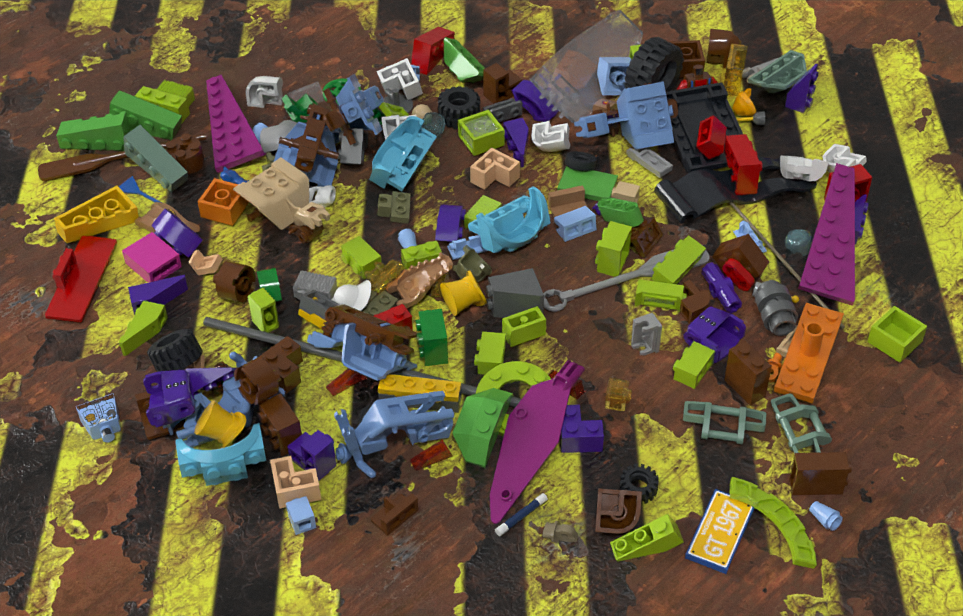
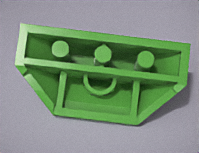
M445 37L444 62L449 67V70L458 76L457 79L464 83L466 81L474 83L483 80V69L485 67L458 40Z
M491 388L466 397L452 433L466 462L486 467L513 393Z

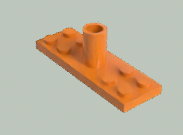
M809 303L805 304L776 381L774 392L783 395L791 393L796 399L810 403L814 402L844 313Z

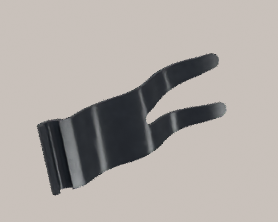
M758 158L762 162V170L780 169V159ZM704 168L694 170L674 183L667 179L662 180L656 185L654 193L682 224L685 223V218L688 215L693 219L698 218L723 203L753 204L783 191L807 192L815 189L817 183L816 181L805 180L796 182L785 178H771L758 182L757 194L736 195V181L732 182L731 176L734 175L733 169L715 171Z

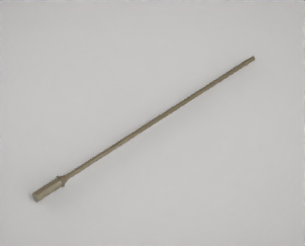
M727 202L744 221L749 222L753 231L800 282L801 277L733 202ZM810 293L823 308L829 309L816 294ZM841 323V329L845 328V326Z

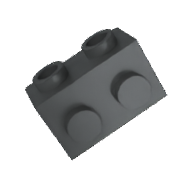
M514 98L483 107V111L489 110L496 120L501 122L522 115L521 100L515 101Z

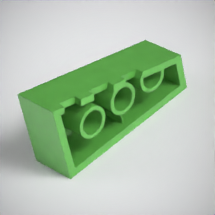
M120 90L110 102L109 114L118 115L120 112L126 111L130 131L141 125L151 136L173 140L181 128L182 115Z
M123 111L118 115L111 113L100 118L94 116L88 120L76 119L61 122L56 136L60 149L124 151V136L131 131L126 111Z

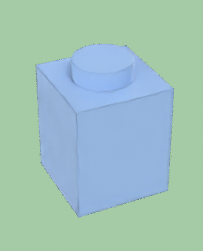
M306 496L295 498L286 503L288 517L296 535L316 528L315 516Z

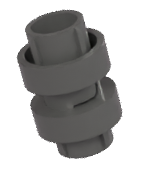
M776 280L763 282L758 287V292L755 296V302L761 313L763 324L767 330L775 335H787L795 329L798 319V313L792 303L789 290L785 285Z

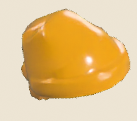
M751 88L739 92L735 98L732 109L737 116L753 117L756 113V108L749 98L751 96Z

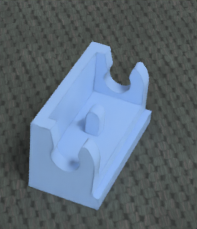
M587 206L554 217V222L559 226L556 231L565 242L597 230L596 215Z

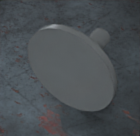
M397 88L385 90L387 95L384 98L385 103L403 107L408 114L413 110L412 100H407L405 95L399 94Z

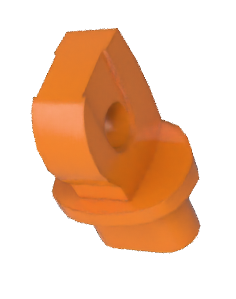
M775 353L773 358L767 361L772 365L771 372L773 374L770 375V383L777 379L778 371L782 368L780 363L782 355L779 353Z

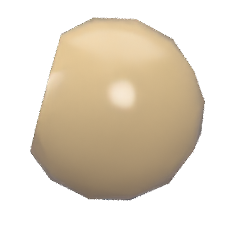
M420 104L415 106L411 115H416L418 118L425 120L423 125H427L432 120L433 113L429 106Z

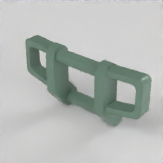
M791 393L771 400V407L776 415L775 418L781 424L789 441L788 446L794 454L799 453V449L813 444L816 452H821L819 445H826L832 441L830 434L825 431L818 417L819 412L816 406L800 405ZM788 401L792 402L795 406L779 412L777 405ZM801 417L810 418L816 431L796 438L789 421Z
M686 401L683 421L703 424L701 439L714 438L735 441L736 444L743 445L745 430L765 431L766 412L746 407L733 408L712 405L711 402ZM688 410H703L704 415L688 413ZM711 413L739 416L737 433L709 430ZM746 417L759 419L762 423L746 421Z

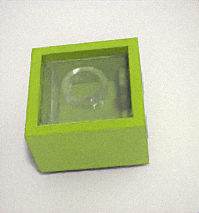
M489 110L458 120V136L473 156L487 152L491 148L495 149L505 145V130Z

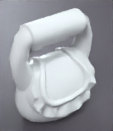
M327 185L309 188V203L314 202L327 207L334 202L336 196L334 186ZM317 191V194L315 195V200L312 201L314 193Z

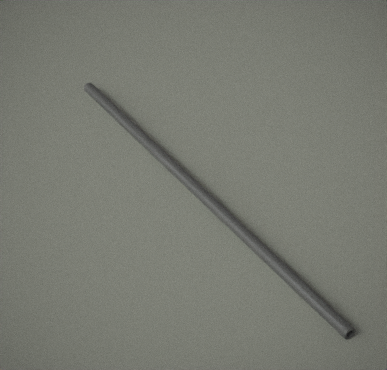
M205 317L203 322L204 326L271 344H277L285 338L210 317ZM294 340L301 346L302 352L342 362V352L329 348H316L310 343ZM405 368L390 373L393 375L451 381ZM461 383L462 394L469 396L476 394L477 387ZM512 397L509 406L516 407L521 399Z

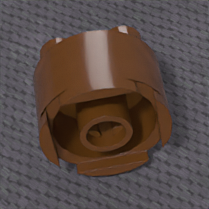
M184 133L181 137L166 143V151L188 174L195 173L203 167L205 158L201 143L197 138L192 137L189 133Z
M225 261L218 273H215L213 276V283L216 284V292L219 298L246 302L249 299L248 295L253 293L254 288H251L252 282L256 281V275L251 266Z
M265 356L257 357L236 368L234 371L235 381L239 380L241 384L238 389L244 399L250 404L255 403L257 405L276 395L279 391L278 382L281 381L280 375L276 370H272Z

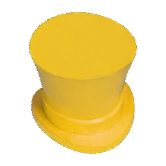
M470 270L467 271L466 277L461 280L440 284L444 301L454 316L472 304L483 306L487 303L480 286Z
M213 400L198 419L194 433L218 440L219 443L223 444L221 448H225L243 430L246 424V416L241 412L229 413Z

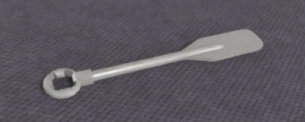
M706 250L694 267L704 265L709 261L710 256ZM669 251L651 257L638 270L573 291L572 289L565 292L556 289L547 290L543 293L544 308L557 312L564 309L567 302L574 300L575 297L640 276L652 277L654 274L653 268L658 262L662 263L664 261V257ZM558 295L563 303L550 306L546 297Z

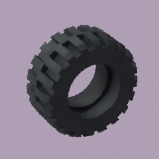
M660 37L646 40L644 44H641L638 51L634 53L633 59L630 60V65L626 71L627 75L625 76V88L664 81L665 91H672L683 68L684 58L681 49Z

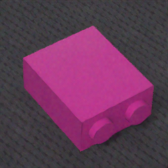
M153 232L122 250L125 264L148 283L162 280L182 267L179 254Z

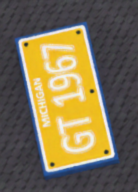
M715 489L685 554V559L727 574L755 508L730 498L728 493Z

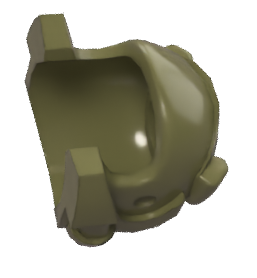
M468 245L463 247L464 255L459 259L457 265L453 266V270L456 271L461 279L466 277L467 271L470 270L478 283L492 273V267Z

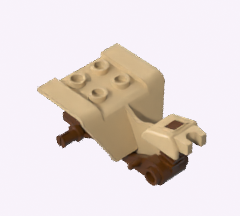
M282 157L271 163V167L247 183L242 182L233 188L236 193L256 207L254 212L246 216L248 221L252 222L256 218L266 216L280 230L288 229V234L293 233L302 243H308L322 233L324 227L321 219L330 220V214L324 206L314 202L309 203L308 177Z

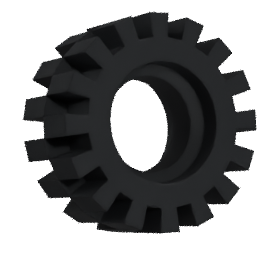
M634 464L632 468L630 465L621 474L620 490L642 492L641 501L647 504L648 500L652 501L654 496L656 497L659 477L656 475L655 470L651 471L650 466L644 468L645 464H641V467ZM640 480L645 482L647 486L638 488L633 486L631 482Z

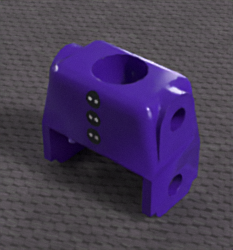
M708 307L689 324L687 332L684 333V340L690 346L695 341L715 350L714 364L729 355V349L736 346L740 339L745 336L746 325L743 320L731 313L714 307Z
M186 370L160 371L145 375L146 378L143 379V383L147 393L151 394L149 409L146 411V415L151 425L160 427L172 424L194 414L196 409L190 374ZM158 383V385L152 386L151 384Z

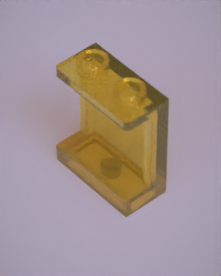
M731 44L724 80V87L730 96H738L740 92L748 48L746 45Z

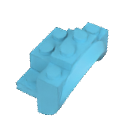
M409 116L387 137L374 156L370 181L382 188L390 184L403 191L425 159L428 150L437 137L422 128L425 120Z
M533 186L528 189L530 197L524 195L486 215L483 213L477 214V219L468 224L469 231L480 235L482 247L493 253L500 252L502 249L512 252L517 250L518 247L530 243L538 237L537 234L540 230L551 223L547 202L540 190Z
M259 423L253 425L251 432L243 440L221 449H194L186 445L182 439H176L178 463L182 478L203 474L206 486L248 478L246 465L266 461Z

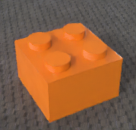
M214 178L198 200V206L202 218L233 226L249 201L233 190L238 184Z

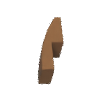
M605 98L599 99L593 105V111L602 109L603 112H606L607 103L610 104L611 110H617V102Z

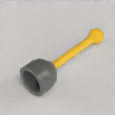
M757 112L753 117L736 119L737 121L753 120L756 125H765V112Z

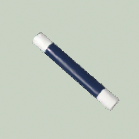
M544 493L539 495L496 528V534L498 536L503 535L548 500L547 496Z

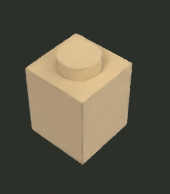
M619 181L617 187H614L612 190L611 198L637 203L640 186Z

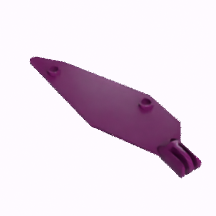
M568 359L554 379L532 385L509 415L490 491L492 523L498 524L501 522L558 445L570 390L585 371L583 366Z

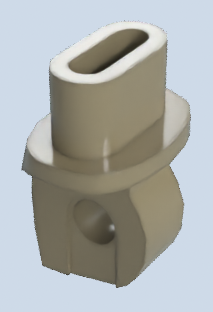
M557 520L554 523L546 522L543 530V538H549L555 543H559V541L577 542L579 536L574 527L567 524L561 525L560 521Z

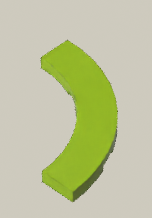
M732 477L730 480V498L744 502L765 514L784 535L791 550L793 564L814 569L817 563L812 541L809 540L805 533L804 525L794 512L772 493L769 495L751 482Z

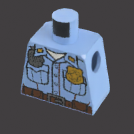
M114 394L76 406L80 421L92 439L102 438L104 442H111L115 438L114 433L121 430Z

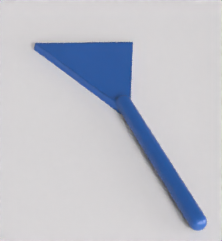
M133 176L119 186L124 193L138 194L153 202H160L140 191Z

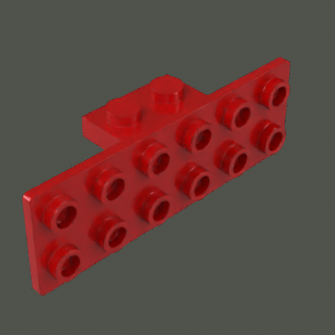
M83 235L75 251L73 249H65L63 255L59 258L57 268L53 270L52 277L55 280L57 289L45 313L47 319L73 322L83 321L116 247V239Z

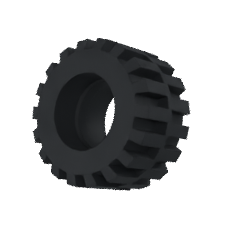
M469 87L447 88L438 97L439 120L449 128L457 129L458 120L480 113V96L475 90L469 89Z
M181 329L167 334L157 340L147 351V355L157 372L183 370L193 364L203 353L191 329Z

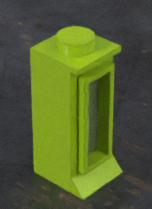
M638 279L635 307L647 305L675 309L680 312L681 300L687 296V294L683 293L684 285Z

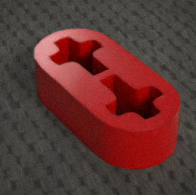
M730 258L723 265V272L740 290L748 291L754 285L755 280L753 276L738 260Z

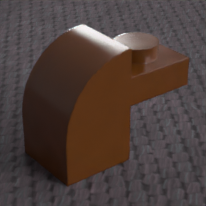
M688 280L683 284V293L687 294V296L681 300L680 314L690 324L709 307L710 293L707 289L700 291L698 286H695L691 280Z

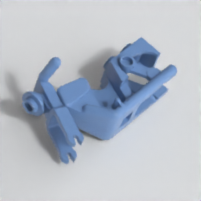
M236 352L229 354L230 359L236 362L237 368L248 363ZM231 377L223 382V396L218 404L229 413H243L246 416V424L243 428L245 429L251 425L254 403L250 404L244 399L238 389L241 386L239 380L235 381V378ZM279 387L278 393L285 397L284 389ZM202 393L194 395L196 409L194 414L163 426V429L168 428L170 435H173L174 427L180 421L187 418L184 423L185 429L176 431L178 439L183 440L187 438V440H184V443L191 448L215 440L194 433L198 419L211 403Z
M436 391L376 400L355 430L349 424L346 411L341 409V415L336 411L334 417L338 422L346 445L340 443L338 448H336L337 460L345 464L353 456L357 467L368 477L374 478L376 472L364 462L362 454L367 455L386 449L388 447L386 437L390 433H397L398 429L405 430L412 445L418 442L423 443L449 438L453 426V410L442 406L437 412H426L435 402L444 400V392ZM422 404L417 410L410 412L407 408L409 405Z

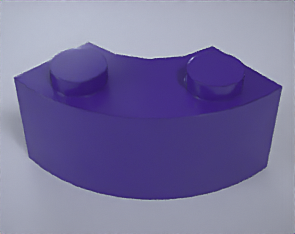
M523 80L512 90L515 101L521 100L522 107L529 111L534 121L547 122L559 112L555 99L534 81Z
M441 204L435 240L456 241L463 237V227L461 225L466 214V209H463V206Z
M166 208L152 224V227L156 230L154 234L162 240L165 238L174 246L173 250L181 256L185 254L187 257H190L203 241L196 232Z

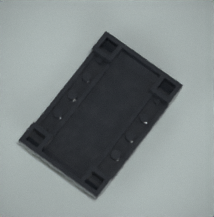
M723 82L666 92L667 100L675 99L677 101L678 116L671 118L674 145L686 172L690 173L704 168L713 170L728 167L724 152L719 156L708 159L696 147L700 122L713 115L727 127L726 136L743 134L727 100L728 93Z

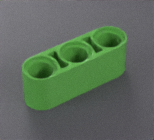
M607 197L600 200L597 204L606 222L613 221L635 227L644 221L636 202Z

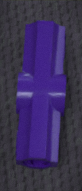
M713 262L706 264L702 268L701 273L709 284L711 295L713 298L719 299L726 311L730 313L737 312L741 308L742 302L734 291L732 280L729 277L725 278L717 264H713Z

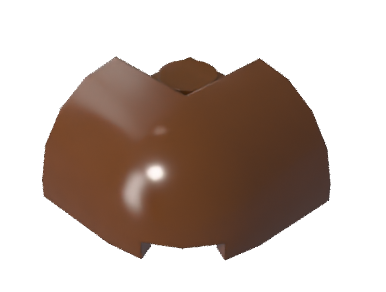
M710 29L706 63L723 64V68L736 66L740 60L741 40L732 31Z
M598 488L595 532L617 534L626 533L633 529L640 517L642 492Z

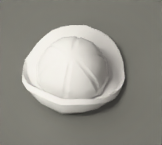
M366 280L357 286L350 284L342 285L336 290L331 300L340 305L345 304L362 311L367 306L371 296V283L369 280Z

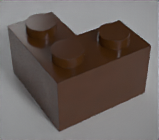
M495 63L483 69L484 96L493 104L514 97L512 90L522 79L511 70L506 71L499 64Z
M749 234L722 242L712 255L721 269L728 259L738 260L753 278L761 276L769 264V260Z
M289 336L259 356H265L272 370H276L279 373L281 381L278 382V385L284 389L286 394L301 383L300 371L297 366L303 362L301 346Z

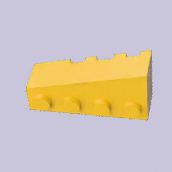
M116 185L55 217L54 221L57 233L66 243L80 240L83 235L93 236L135 223L139 216L137 206Z

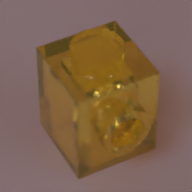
M609 378L605 408L625 411L626 403L631 401L632 389H629L628 380Z

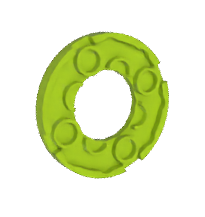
M522 361L506 362L494 367L484 375L478 384L476 393L491 388L500 389L503 385L515 381L527 383L531 387L551 378L545 371L531 363ZM508 414L505 415L498 435L503 437L509 417Z

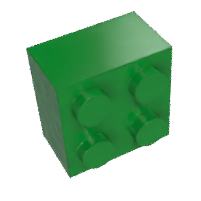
M442 309L418 311L419 319L415 320L416 330L420 331L417 333V344L422 346L419 347L420 359H424L425 366L448 364V341Z

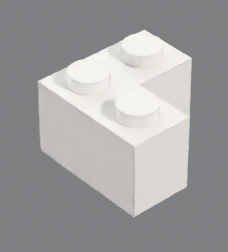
M407 58L377 71L384 90L388 88L391 90L395 88L398 90L403 89L407 100L423 94L419 80Z

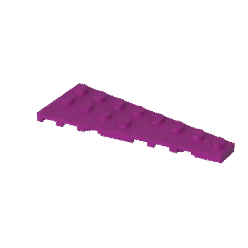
M222 75L206 80L216 171L219 173L223 171V167L230 169L265 155Z
M836 163L798 289L853 306L855 301V172L852 167Z

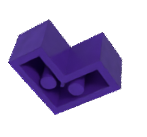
M567 405L560 435L561 453L603 452L604 434L602 420L581 421L580 405Z
M319 430L312 435L304 432L288 446L289 456H291L295 464L303 470L316 468L318 481L336 467L334 441L331 436Z

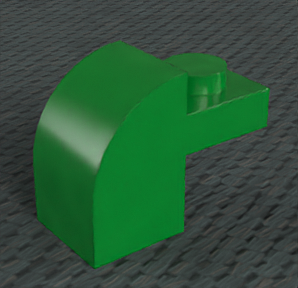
M307 93L297 102L287 94L281 98L285 104L284 108L296 123L307 122V120L301 119L300 116H309L307 114L309 104L313 105L314 103L318 105Z
M276 268L257 271L260 289L265 288L275 301L282 300Z

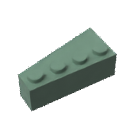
M141 125L124 136L125 155L156 179L163 188H167L172 193L188 181V172Z

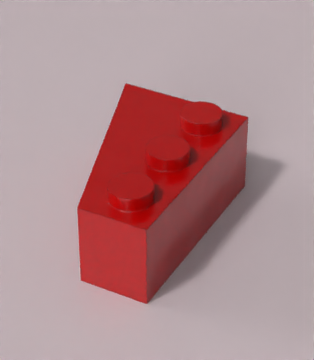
M438 26L415 38L411 65L419 66L420 73L428 75L444 57V38L455 39V32Z
M747 134L726 136L724 153L728 167L733 169L734 175L731 176L732 182L736 181L735 194H757L762 162L758 159L757 151L753 149L752 141H749Z

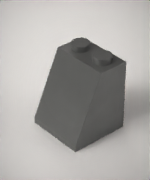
M533 268L488 277V285L486 286L488 299H486L487 309L492 311L494 317L505 318L536 306L539 307L543 314L544 294Z

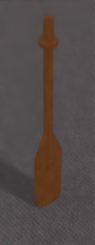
M205 133L192 136L199 141L206 140ZM167 142L159 143L164 149H166ZM125 151L108 155H79L43 163L38 166V175L42 181L53 180L89 172L109 161L127 158L128 156L125 155Z

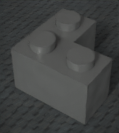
M350 128V130H353L352 134L356 140V143L352 145L349 144L346 136H343V130L342 132L340 131L339 142H341V149L338 150L340 163L364 165L365 149H368L369 131Z

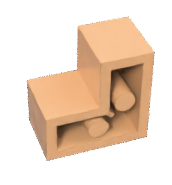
M494 148L489 149L470 166V182L484 190L495 180L510 187L520 178V161Z
M291 456L270 460L279 508H284L287 502L304 496L307 497L308 502L321 500L316 468L294 472Z

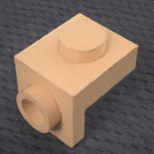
M195 250L189 260V264L198 275L213 274L219 269L223 259L219 254L204 257L200 250Z

